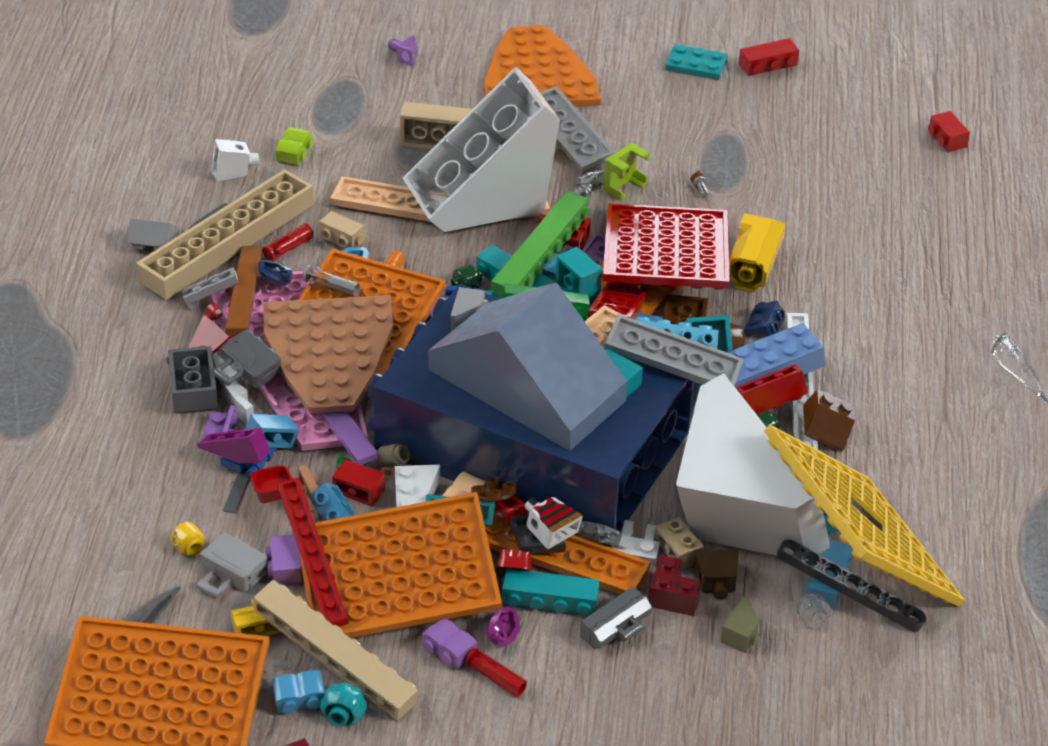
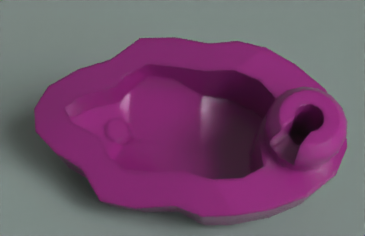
M510 606L495 610L487 624V636L493 645L504 647L515 641L521 628L517 612Z

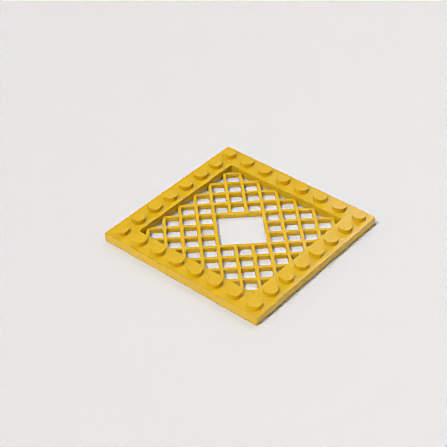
M769 425L764 430L769 438L768 443L781 453L779 457L786 465L793 469L791 471L792 475L797 480L803 482L804 491L815 498L817 508L828 515L827 521L830 525L841 532L839 537L853 548L852 554L860 562L866 561L873 568L879 567L885 574L891 573L899 581L903 579L907 584L912 587L914 585L917 586L924 593L928 591L934 598L940 597L947 604L952 603L960 607L966 601L869 477L772 425ZM851 497L882 524V531L851 504Z

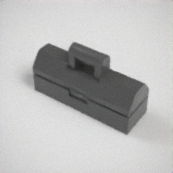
M632 586L581 621L580 637L591 647L599 649L616 637L625 642L643 630L640 621L652 613V606L647 598Z

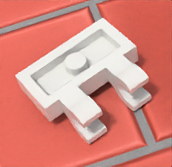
M625 520L619 546H612V548L648 560L651 564L656 565L660 549V542L654 541L656 525L647 524L645 538L641 539L632 537L634 522Z

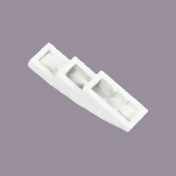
M218 354L212 355L214 368L225 362ZM231 366L222 370L230 378L237 373ZM216 377L217 384L229 405H235L236 414H239V418L247 424L250 414H254L253 405L248 402V393L242 386V377L234 381L230 386H226Z

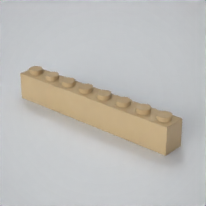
M272 580L253 597V609L257 614L345 682L359 688L367 699L397 722L417 703L418 690L412 682L404 680L394 668L387 667L374 653H369L362 648L357 640L350 639L345 635L340 627L337 625L333 626L320 612H315L308 607L303 599L291 594L285 585H280Z

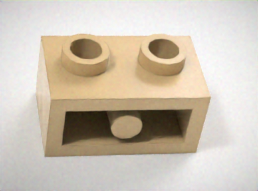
M678 517L659 524L655 528L654 541L660 542V550L664 555L683 559L682 570L693 566L695 550H704V546L701 540L694 536L688 525Z

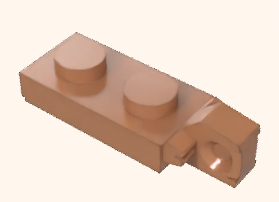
M307 465L299 466L298 477L310 511L315 513L318 520L323 519L309 499V495L318 489L314 473L310 472Z

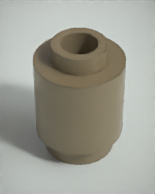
M400 443L382 446L377 451V460L381 467L402 466L410 459L408 447Z

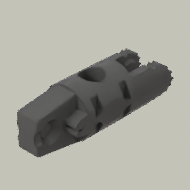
M585 520L580 523L578 533L574 534L575 536L606 546H619L622 533L607 525Z

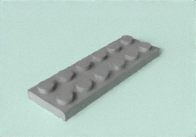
M557 86L540 92L560 119L557 134L558 146L582 173L605 163V159L615 153Z
M620 314L615 319L604 349L608 348L624 357L700 384H705L724 373L734 386L744 360L735 355Z

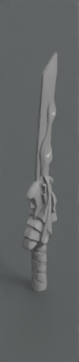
M605 164L601 165V170H595L594 172L586 173L585 176L578 177L577 188L571 191V193L583 194V197H587L591 192L592 185H602Z

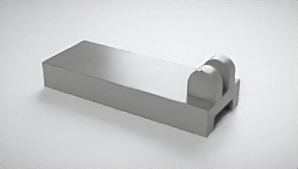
M234 267L182 289L183 299L188 307L194 309L197 300L239 283Z

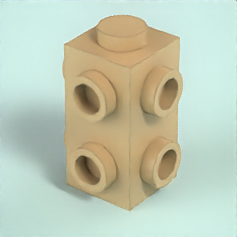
M330 211L319 221L320 237L343 248H356L362 245L365 240L364 225L333 211Z

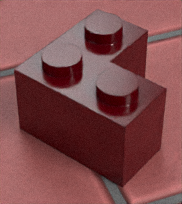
M660 555L650 585V605L652 608L694 616L699 601L701 580L681 576L683 559Z

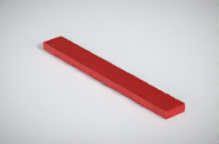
M299 477L277 483L278 491L319 612L333 626L337 625L340 627L349 624Z

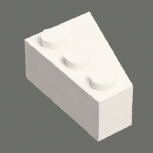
M440 465L395 466L396 507L425 502L426 494L434 495L440 485Z

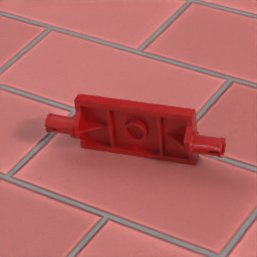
M607 282L588 310V318L605 305L633 319L646 300L649 288L619 282L611 284Z

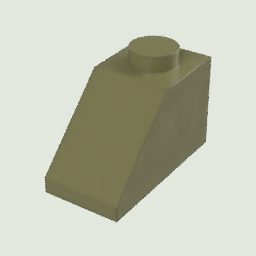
M744 596L723 624L721 633L722 643L744 653H747L751 646H755L760 637V633H758L759 622L748 597Z

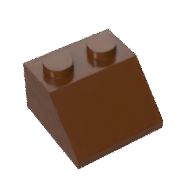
M817 389L803 405L805 436L842 452L845 449L855 422L854 405Z

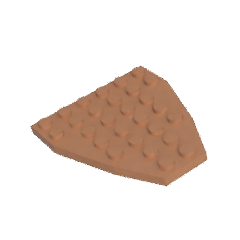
M391 295L264 302L265 340L269 348L274 349L276 354L280 356L281 372L287 384L310 414L354 411L367 391L371 379L377 373L393 333Z

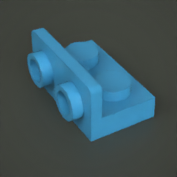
M325 482L309 495V499L324 521L356 515L337 485Z

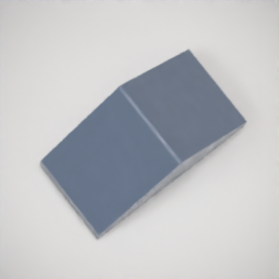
M557 283L486 303L428 350L429 371L569 451L626 402V379Z

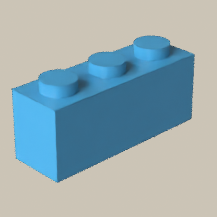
M829 540L830 548L819 555L848 570L853 548L847 544ZM825 571L828 576L836 577L832 571ZM815 578L813 580L808 579L805 593L809 594V597H814V599H808V604L835 610L840 592Z

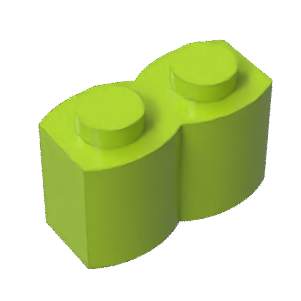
M288 127L283 138L276 146V161L299 165L302 160L304 161L307 151L314 144L311 131Z

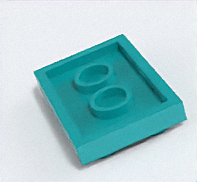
M674 44L666 62L665 71L720 80L728 60V54L720 51L689 47L683 44Z

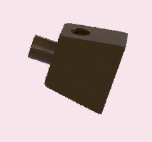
M739 549L695 550L693 568L697 579L701 580L700 587L702 592L714 593V597L717 600H724L728 597V593L735 591Z

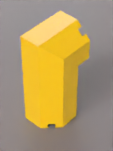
M744 213L739 227L741 229L740 235L738 234L729 257V279L732 280L733 286L737 290L753 293L760 286L761 288L766 286L784 238L785 223Z

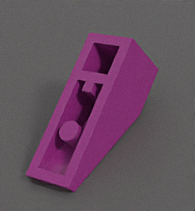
M261 427L212 433L197 443L198 448L241 464L250 462L251 464H258L270 452Z

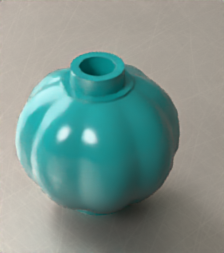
M336 683L327 688L324 696L321 698L320 707L328 722L335 726L341 727L345 725L348 727L357 724L366 712L367 703L359 688L350 683Z

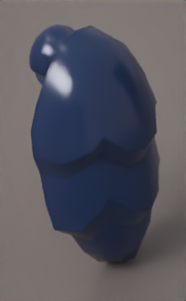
M261 260L258 263L259 274L266 278L270 284L285 286L291 283L293 272L289 267L271 260Z

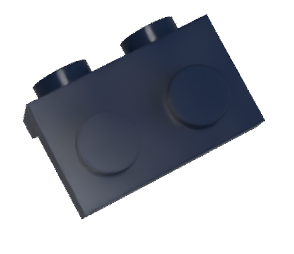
M777 300L756 304L744 328L746 336L765 333L768 337L778 333L785 319L784 309L781 308Z

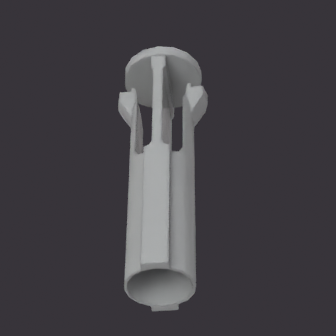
M308 265L303 272V281H310V285L319 284L352 296L359 294V283L323 272L318 266H315L314 270L330 276V278L314 274L313 266ZM311 277H312V278H317V279H320V280H323V281H326V282H329V283H328V284H324V283H321V282H318V281H315V280H310V279H311Z

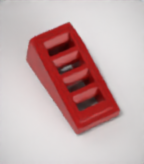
M515 496L494 502L495 513L508 526H510V516L528 515L525 503Z

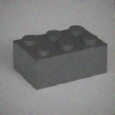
M211 346L168 350L174 413L218 409Z

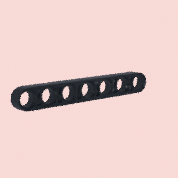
M786 539L780 544L777 555L783 562L910 631L917 632L925 624L926 615L919 608L796 541ZM784 548L791 549L794 552V554L790 555L786 553ZM804 559L813 561L815 566L808 565ZM825 571H832L836 577L828 576ZM846 582L855 584L856 589L850 588ZM867 593L874 594L877 600L869 598ZM888 605L897 607L898 612L892 611ZM909 616L916 617L919 620V623H914L913 621H911Z

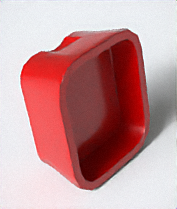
M284 465L260 469L252 472L250 475L254 490L261 503L281 500L277 483L293 479L289 469Z
M501 550L497 570L504 573L507 568L532 571L530 552Z

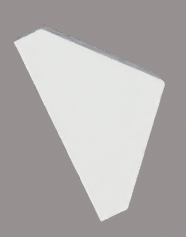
M515 67L403 177V180L428 219L444 232L543 213L542 209H545L560 119L531 80ZM426 191L444 193L449 195L450 197L428 194ZM427 199H436L440 202V205L436 208H433L438 205V202L434 200L428 201Z
M724 373L700 386L676 482L686 522L694 536L701 541L777 555L780 544L786 539L796 541L818 554L829 549L830 544L824 514L815 505V498L804 491L803 482L797 480L792 475L791 471L793 469L780 459L779 455L781 453L768 443L769 438L764 432L766 426ZM784 548L786 553L790 555L794 554V552L791 549Z

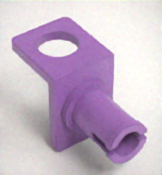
M411 35L403 41L396 38L390 39L388 47L391 50L397 51L398 61L414 66V53L417 52L415 36Z

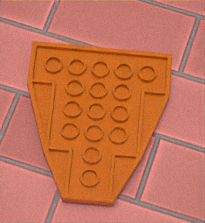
M545 25L508 28L494 52L485 78V96L516 67L531 80L539 92L557 86L574 106L601 105V97L595 76L569 45Z

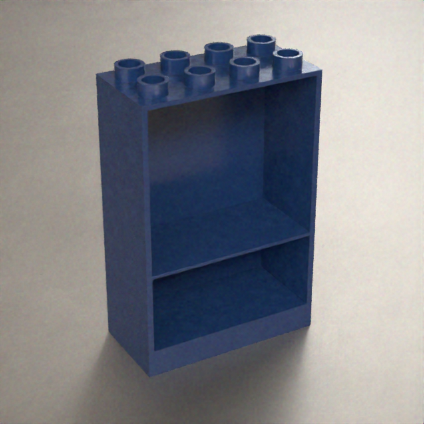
M459 284L448 298L440 297L434 307L431 319L427 323L421 321L417 324L410 344L406 348L398 347L392 355L388 370L383 375L375 374L370 381L367 395L374 402V410L370 416L368 428L374 432L375 450L378 451L382 446L400 443L407 446L410 451V459L406 462L407 464L413 466L440 465V476L451 481H455L459 474L466 472L484 481L490 478H499L500 482L503 483L515 482L517 492L513 496L525 504L532 497L540 503L551 497L556 498L583 515L581 522L585 520L607 525L621 532L624 521H629L689 434L694 381L624 357L643 368L642 384L626 397V402L569 451L429 371L428 350L451 332V312L459 287L473 288ZM485 293V300H488V303L501 299Z

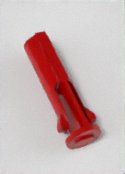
M305 223L282 238L263 247L264 257L267 260L274 261L283 254L312 239L314 234L312 228L308 223Z
M473 648L468 653L465 660L466 665L486 676L516 697H519L527 687L526 679L486 655L478 648Z

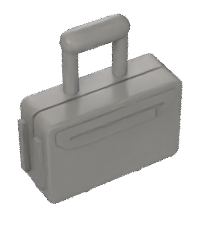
M223 533L201 552L202 568L210 573L197 582V588L215 598L230 585L242 591H247L267 574V556L259 552L258 549H254L241 542L240 539ZM214 576L225 581L218 589L207 583Z

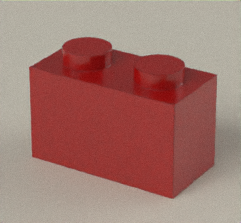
M952 111L931 115L928 131L947 153L968 147L970 131Z
M345 459L333 474L332 484L337 485L345 497L373 507L385 491V474Z

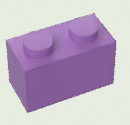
M294 535L270 537V546L266 547L267 561L272 560V563L267 564L268 577H273V580L280 585L302 584L300 554Z

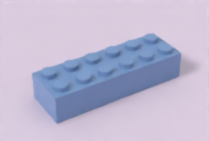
M804 323L727 352L744 359L734 387L794 364L802 370L803 375L825 366L824 347ZM694 382V391L698 395L700 386L703 384Z

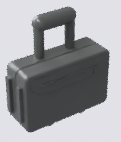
M244 330L222 346L221 350L225 362L213 370V374L226 386H230L242 376L252 386L259 388L281 372V358L274 349H270L264 344L260 337H256L249 330ZM228 366H231L237 372L231 378L222 371Z

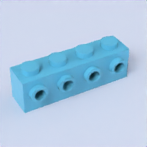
M637 317L635 319L636 321L717 349L719 330L712 329V326L700 325L699 327H691V324L686 322L676 325L670 324L671 321L669 320L654 322L650 321V318Z

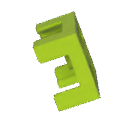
M630 143L605 159L604 191L620 201L625 199L627 195L618 190L619 187L630 181L641 188L648 182V176L637 170L636 166L637 155L645 160H649V152L634 143Z

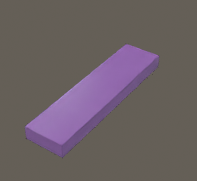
M348 412L319 413L356 463L363 465L378 459V452Z

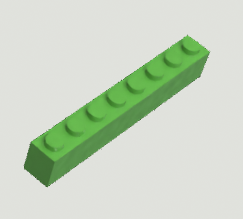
M567 191L491 281V291H494L502 299L504 283L531 287L534 279L542 274L544 267L551 263L553 256L560 252L562 245L570 239L574 230L579 228L583 219L588 217L590 213V207H588L589 198Z

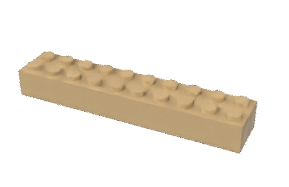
M286 169L282 170L136 262L138 282L163 299H169L240 253L242 246H251L313 206V186Z

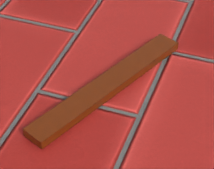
M242 246L237 268L239 283L234 284L225 328L226 335H238L244 330L249 329L259 275L258 263L261 261L263 253L262 246Z

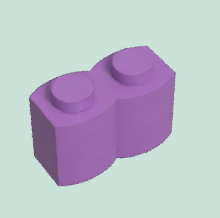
M445 618L440 619L422 633L423 647L426 652L440 657L446 666H451L455 669H458L465 663L468 653L473 648H477V641L470 634L459 630L454 623Z

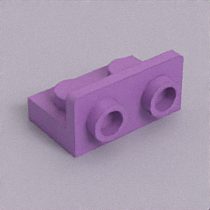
M230 405L228 413H209L202 439L212 433L235 431L234 427H238L239 414H236L235 405Z

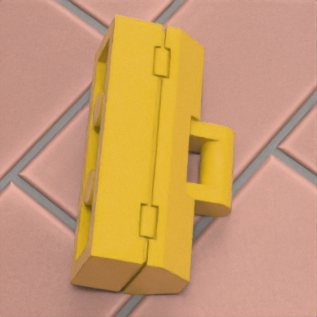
M251 599L252 606L230 610L234 633L259 636L282 633L254 611L253 599Z

